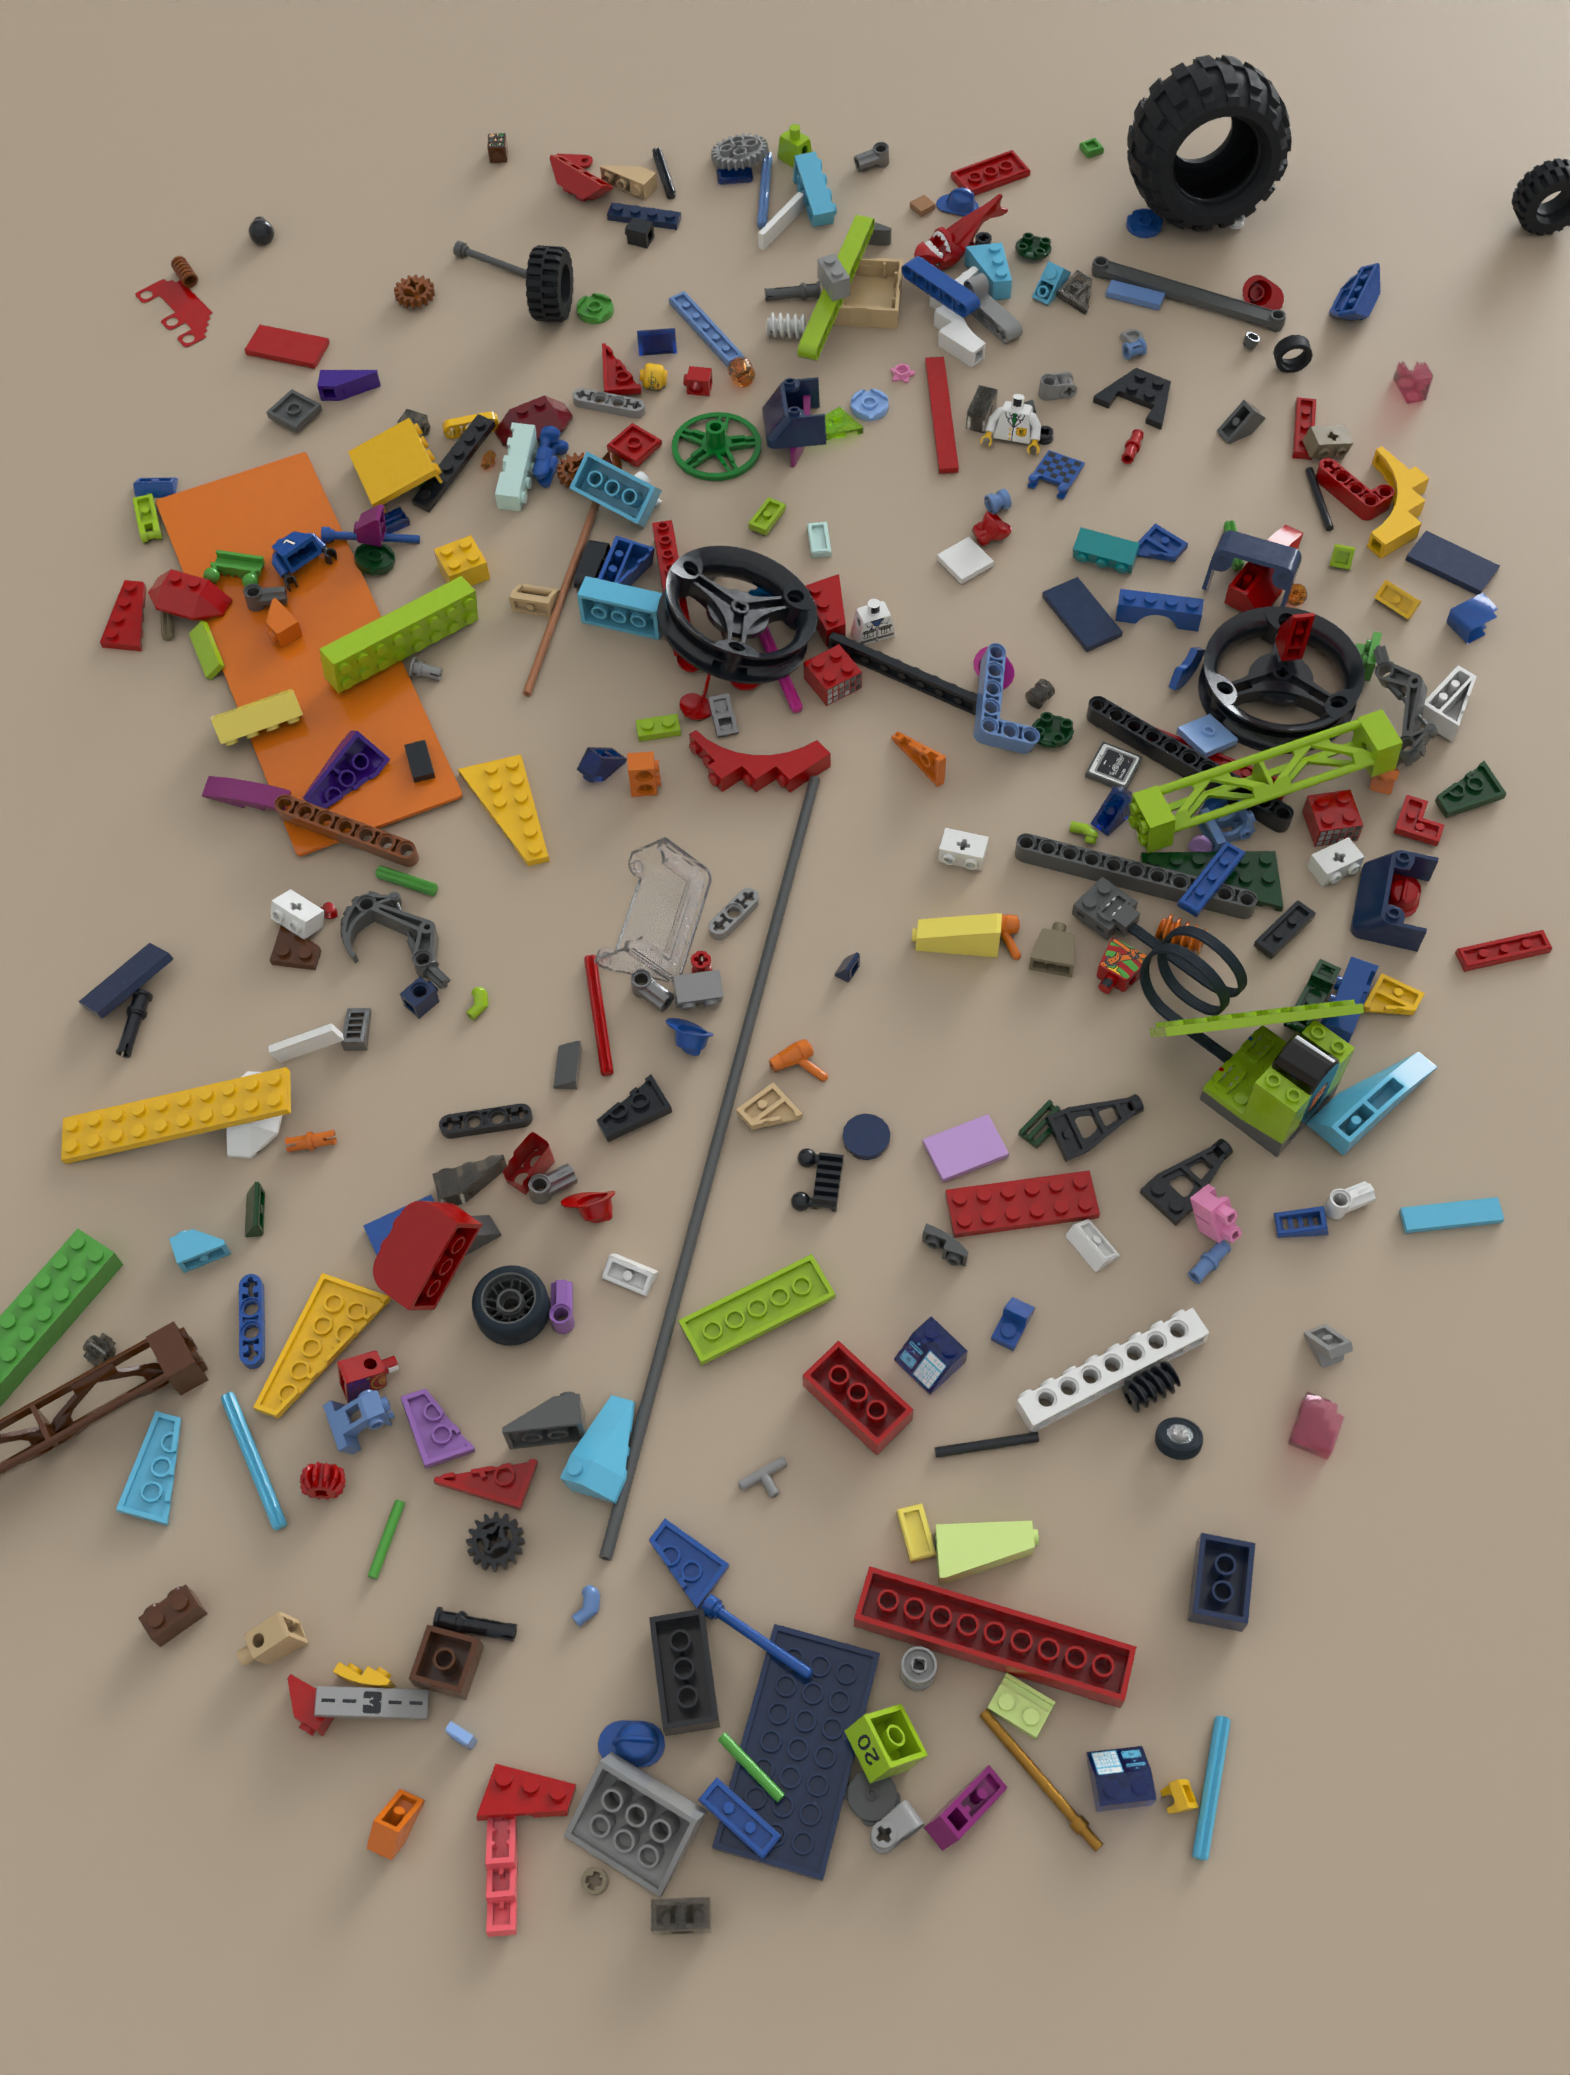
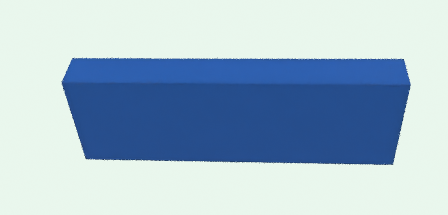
M717 1777L698 1799L709 1812L762 1860H764L782 1837Z

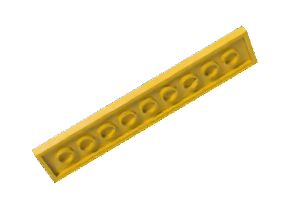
M287 1067L65 1117L62 1123L61 1161L65 1164L290 1114V1070Z

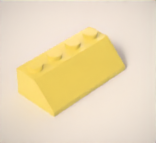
M288 689L212 716L210 719L220 743L230 746L239 742L237 738L246 736L249 739L259 735L258 731L265 728L267 732L279 728V723L285 721L288 724L300 720L299 716H302L303 713L294 690Z

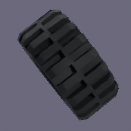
M1557 158L1553 161H1544L1542 165H1536L1532 171H1528L1524 178L1520 179L1517 183V188L1513 192L1512 206L1522 228L1527 230V232L1531 234L1536 233V235H1544V233L1550 235L1555 231L1564 230L1563 228L1567 225L1568 227L1570 226L1569 159L1561 160ZM1561 191L1552 200L1545 203H1541L1545 198H1547L1551 194Z
M537 245L529 254L528 267L526 269V297L529 313L536 321L561 323L569 317L573 301L574 277L572 259L570 258V253L564 247Z

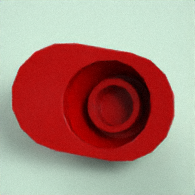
M1254 275L1244 283L1242 296L1245 302L1271 310H1280L1284 303L1282 290L1266 277Z
M1393 874L1388 904L1401 908L1406 918L1414 914L1419 906L1421 885L1415 878Z
M615 1191L573 1194L564 1198L561 1201V1205L576 1208L585 1221L592 1223L610 1221L613 1217L611 1197L615 1195Z

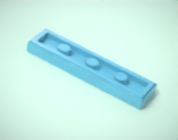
M1498 1197L1401 1207L1399 1210L1405 1233L1503 1223L1505 1220Z

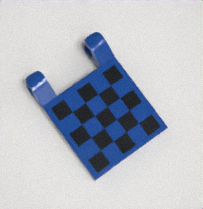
M1048 450L1038 467L1030 474L1027 487L1035 489L1039 480L1042 479L1059 485L1057 497L1065 499L1069 488L1083 469L1085 462Z

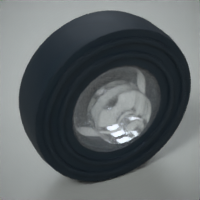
M1180 1417L1167 1418L1156 1429L1155 1443L1164 1455L1176 1460H1188L1199 1454L1203 1445V1433L1194 1422Z

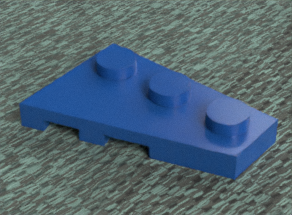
M667 1519L662 1521L649 1539L650 1544L696 1610L699 1609L728 1570L729 1564Z

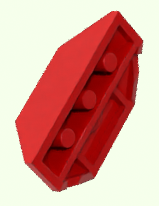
M550 155L549 159L556 183L563 187V191L576 195V199L583 202L595 200L612 190V185H609L565 157Z
M173 569L158 577L148 592L156 610L193 621L209 619L215 616L223 617L233 602L228 595L210 580Z

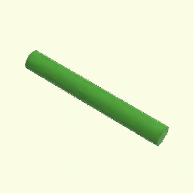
M395 1500L367 1575L371 1579H378L405 1505L403 1501Z
M726 1732L723 1733L718 1739L719 1743L777 1803L780 1802L785 1793Z

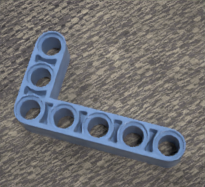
M992 643L981 658L974 738L977 742L984 745L1027 754L1039 741L1040 734L1037 729L1031 726L1000 719L1006 650L1001 644Z

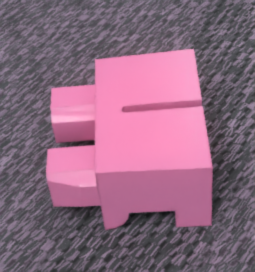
M1209 1184L1190 1197L1199 1232L1217 1243L1224 1239L1233 1243L1241 1237V1228L1236 1226L1235 1223L1238 1217L1237 1212L1231 1207L1229 1197L1217 1198L1215 1188Z

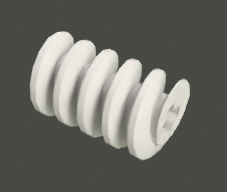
M772 312L770 318H767V337H770L772 332L773 336L777 338L780 332L781 338H785L786 333H788L789 338H792L795 333L796 338L799 339L806 329L804 314L798 319L797 314L794 313L793 318L790 319V315L787 313L785 319H783L782 313H779L778 317L775 318L774 312Z

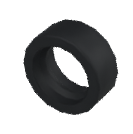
M1290 335L1283 338L1277 343L1273 351L1277 368L1285 373H1295L1304 369L1311 362L1313 356L1309 340L1302 335ZM1291 350H1303L1300 355L1292 359L1282 358Z

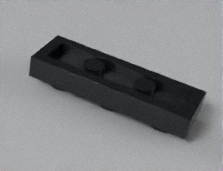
M1297 900L1255 941L1254 947L1270 959H1273L1314 919L1316 913Z

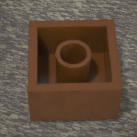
M427 1624L409 1680L415 1687L467 1700L484 1645L479 1638Z

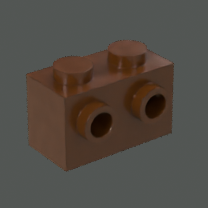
M186 1584L171 1590L167 1598L160 1603L150 1605L144 1610V1614L138 1617L151 1640L159 1647L165 1645L208 1614L196 1594Z

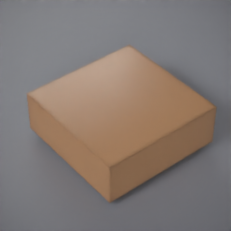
M922 195L910 202V208L922 217L935 210V203L925 195Z

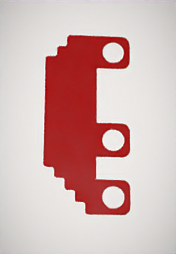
M162 279L135 294L143 303L160 296L173 309L175 313L161 320V323L168 330H172L184 323L191 328V330L177 338L184 347H189L206 338L204 333L208 330L205 327L209 326L207 321L211 319L209 315L213 312L189 288L185 287L181 280L174 282L173 280L166 281ZM151 291L152 296L148 299L141 298V293ZM169 318L178 319V323L174 326L167 325L166 321ZM193 335L195 339L190 343H185L183 337Z

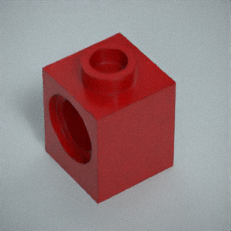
M689 366L688 373L684 374L683 385L687 388V394L710 396L713 384L712 368Z

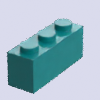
M1080 527L1073 547V558L1082 563H1094L1100 568L1109 567L1119 573L1127 572L1132 574L1139 554L1140 543Z

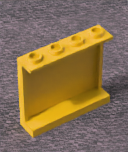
M410 418L348 451L373 507L379 504L384 505L436 476L440 484L442 483L439 476L442 471L436 462L433 463L436 459L431 450L426 449L429 447L424 436H420L423 432L417 423L413 424Z

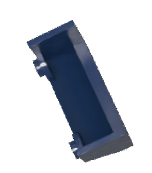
M818 377L803 379L787 378L762 407L766 443L769 448L782 449L826 445L825 414L805 415L802 410L803 396L811 395V408H820Z
M1232 530L1224 532L1211 558L1202 589L1209 590L1215 570L1219 572L1228 570L1234 558L1275 569L1272 582L1275 587L1285 590L1280 607H1286L1302 561L1300 551L1290 546Z
M1398 850L1365 862L1360 872L1350 926L1353 936L1367 941L1418 952L1426 935L1427 928L1404 924L1405 914L1403 910L1388 904L1393 874L1430 881L1439 858Z

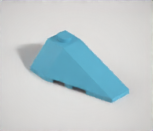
M613 1395L610 1396L571 1453L560 1479L571 1491L611 1503H617L627 1479L626 1461L630 1452L628 1444L633 1426L634 1401Z

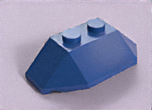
M1379 263L1360 267L1357 271L1358 273L1346 282L1340 289L1329 311L1330 316L1350 321L1364 320L1370 316L1381 293Z

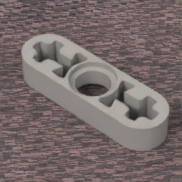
M753 888L741 890L709 922L710 936L715 940L727 938L758 907V892ZM751 897L753 898V901L747 900V901L745 902V898H747V899H750ZM732 910H737L740 912V915L732 918L728 916V913ZM723 926V930H721V929H718L717 931L715 930V927L721 928V927Z

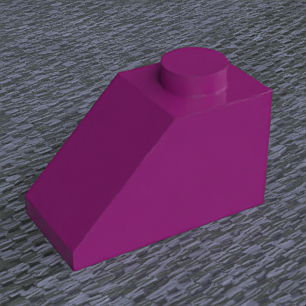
M379 504L361 513L359 521H355L354 533L357 534L358 543L382 547L386 534L384 505Z

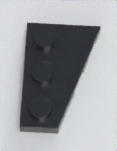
M652 1074L645 1079L646 1082L643 1085L629 1092L630 1096L623 1102H617L597 1119L598 1126L607 1142L672 1113L669 1102Z

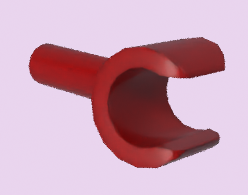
M326 902L323 907H320L324 910L326 919L338 917L337 909L333 903Z

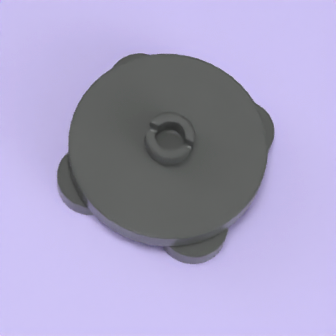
M863 1770L856 1774L850 1784L847 1785L845 1799L848 1801L853 1813L866 1826L875 1825L877 1821L883 1819L900 1803V1795L890 1777L870 1784Z

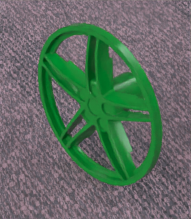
M725 412L705 413L689 419L678 428L672 440V454L676 464L687 474L708 481L728 480L746 473L758 461L762 447L760 434L752 423L738 415ZM718 418L706 424V433L696 429H687L692 424L701 420ZM729 419L746 426L753 436H727ZM679 438L699 446L697 450L690 454L691 457L683 461L678 452ZM755 447L751 458L742 466L737 467L730 451ZM716 456L727 472L708 473L695 468ZM723 456H726L733 470H730V468L727 466V463L723 459Z

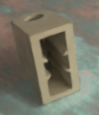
M1055 922L1053 923L1052 930L1045 928L1041 930L1031 954L1029 970L1072 977L1075 964L1074 935L1065 932L1066 925L1064 923Z

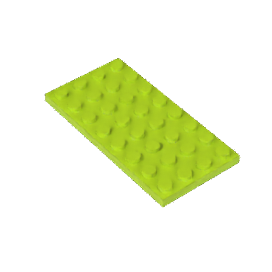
M1354 999L1157 1022L1155 1023L1156 1027L1149 1028L1150 1038L1361 1014L1364 1013L1363 1003L1355 1004Z

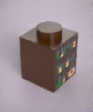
M506 133L488 134L487 148L490 163L508 162Z

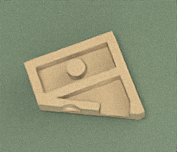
M774 1082L736 1109L737 1115L751 1130L803 1118L802 1112Z

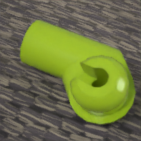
M475 987L471 992L474 998V1005L466 1011V1014L472 1020H475L489 1005L488 993L483 987Z

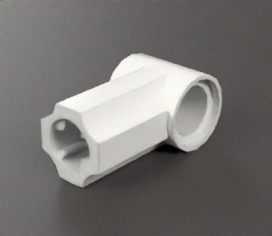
M1364 1181L1346 1189L1338 1188L1333 1190L1324 1205L1325 1214L1331 1219L1337 1220L1343 1218L1350 1211L1373 1203L1376 1199L1373 1187L1370 1183Z

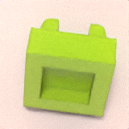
M1335 544L1329 566L1350 570L1355 547Z

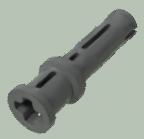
M820 281L813 284L801 282L800 286L765 288L766 301L800 297L803 300L810 297H818L819 299L821 295Z

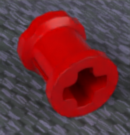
M697 951L691 956L692 973H698L700 970L702 972L712 971V966L710 965L711 956L706 951Z

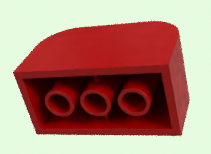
M415 1201L408 1204L394 1220L393 1228L388 1237L382 1241L381 1249L375 1258L373 1276L377 1286L407 1310H435L483 1224L452 1203Z

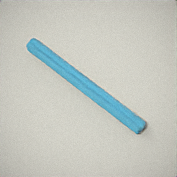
M228 1392L221 1396L222 1404L270 1524L275 1531L280 1530L287 1525L286 1519L237 1398L233 1392Z

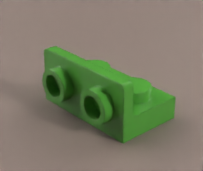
M1373 632L1371 640L1367 639L1365 644L1356 643L1364 664L1365 681H1370L1376 665L1373 649L1380 645L1382 633Z

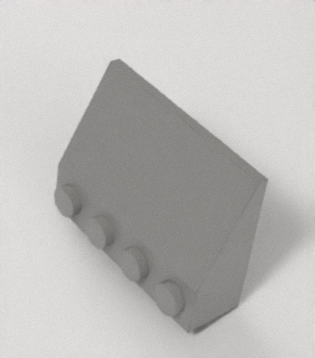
M611 1752L600 1760L564 1837L661 1897L695 1838L707 1810Z

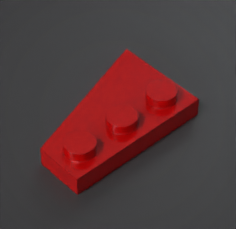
M495 1764L476 1816L477 1821H487V1818L503 1817V1820L514 1819V1816L531 1815L533 1818L568 1816L576 1791V1784Z

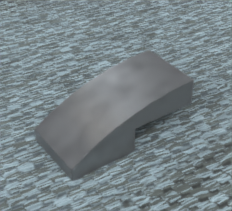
M729 693L708 697L717 737L738 733Z

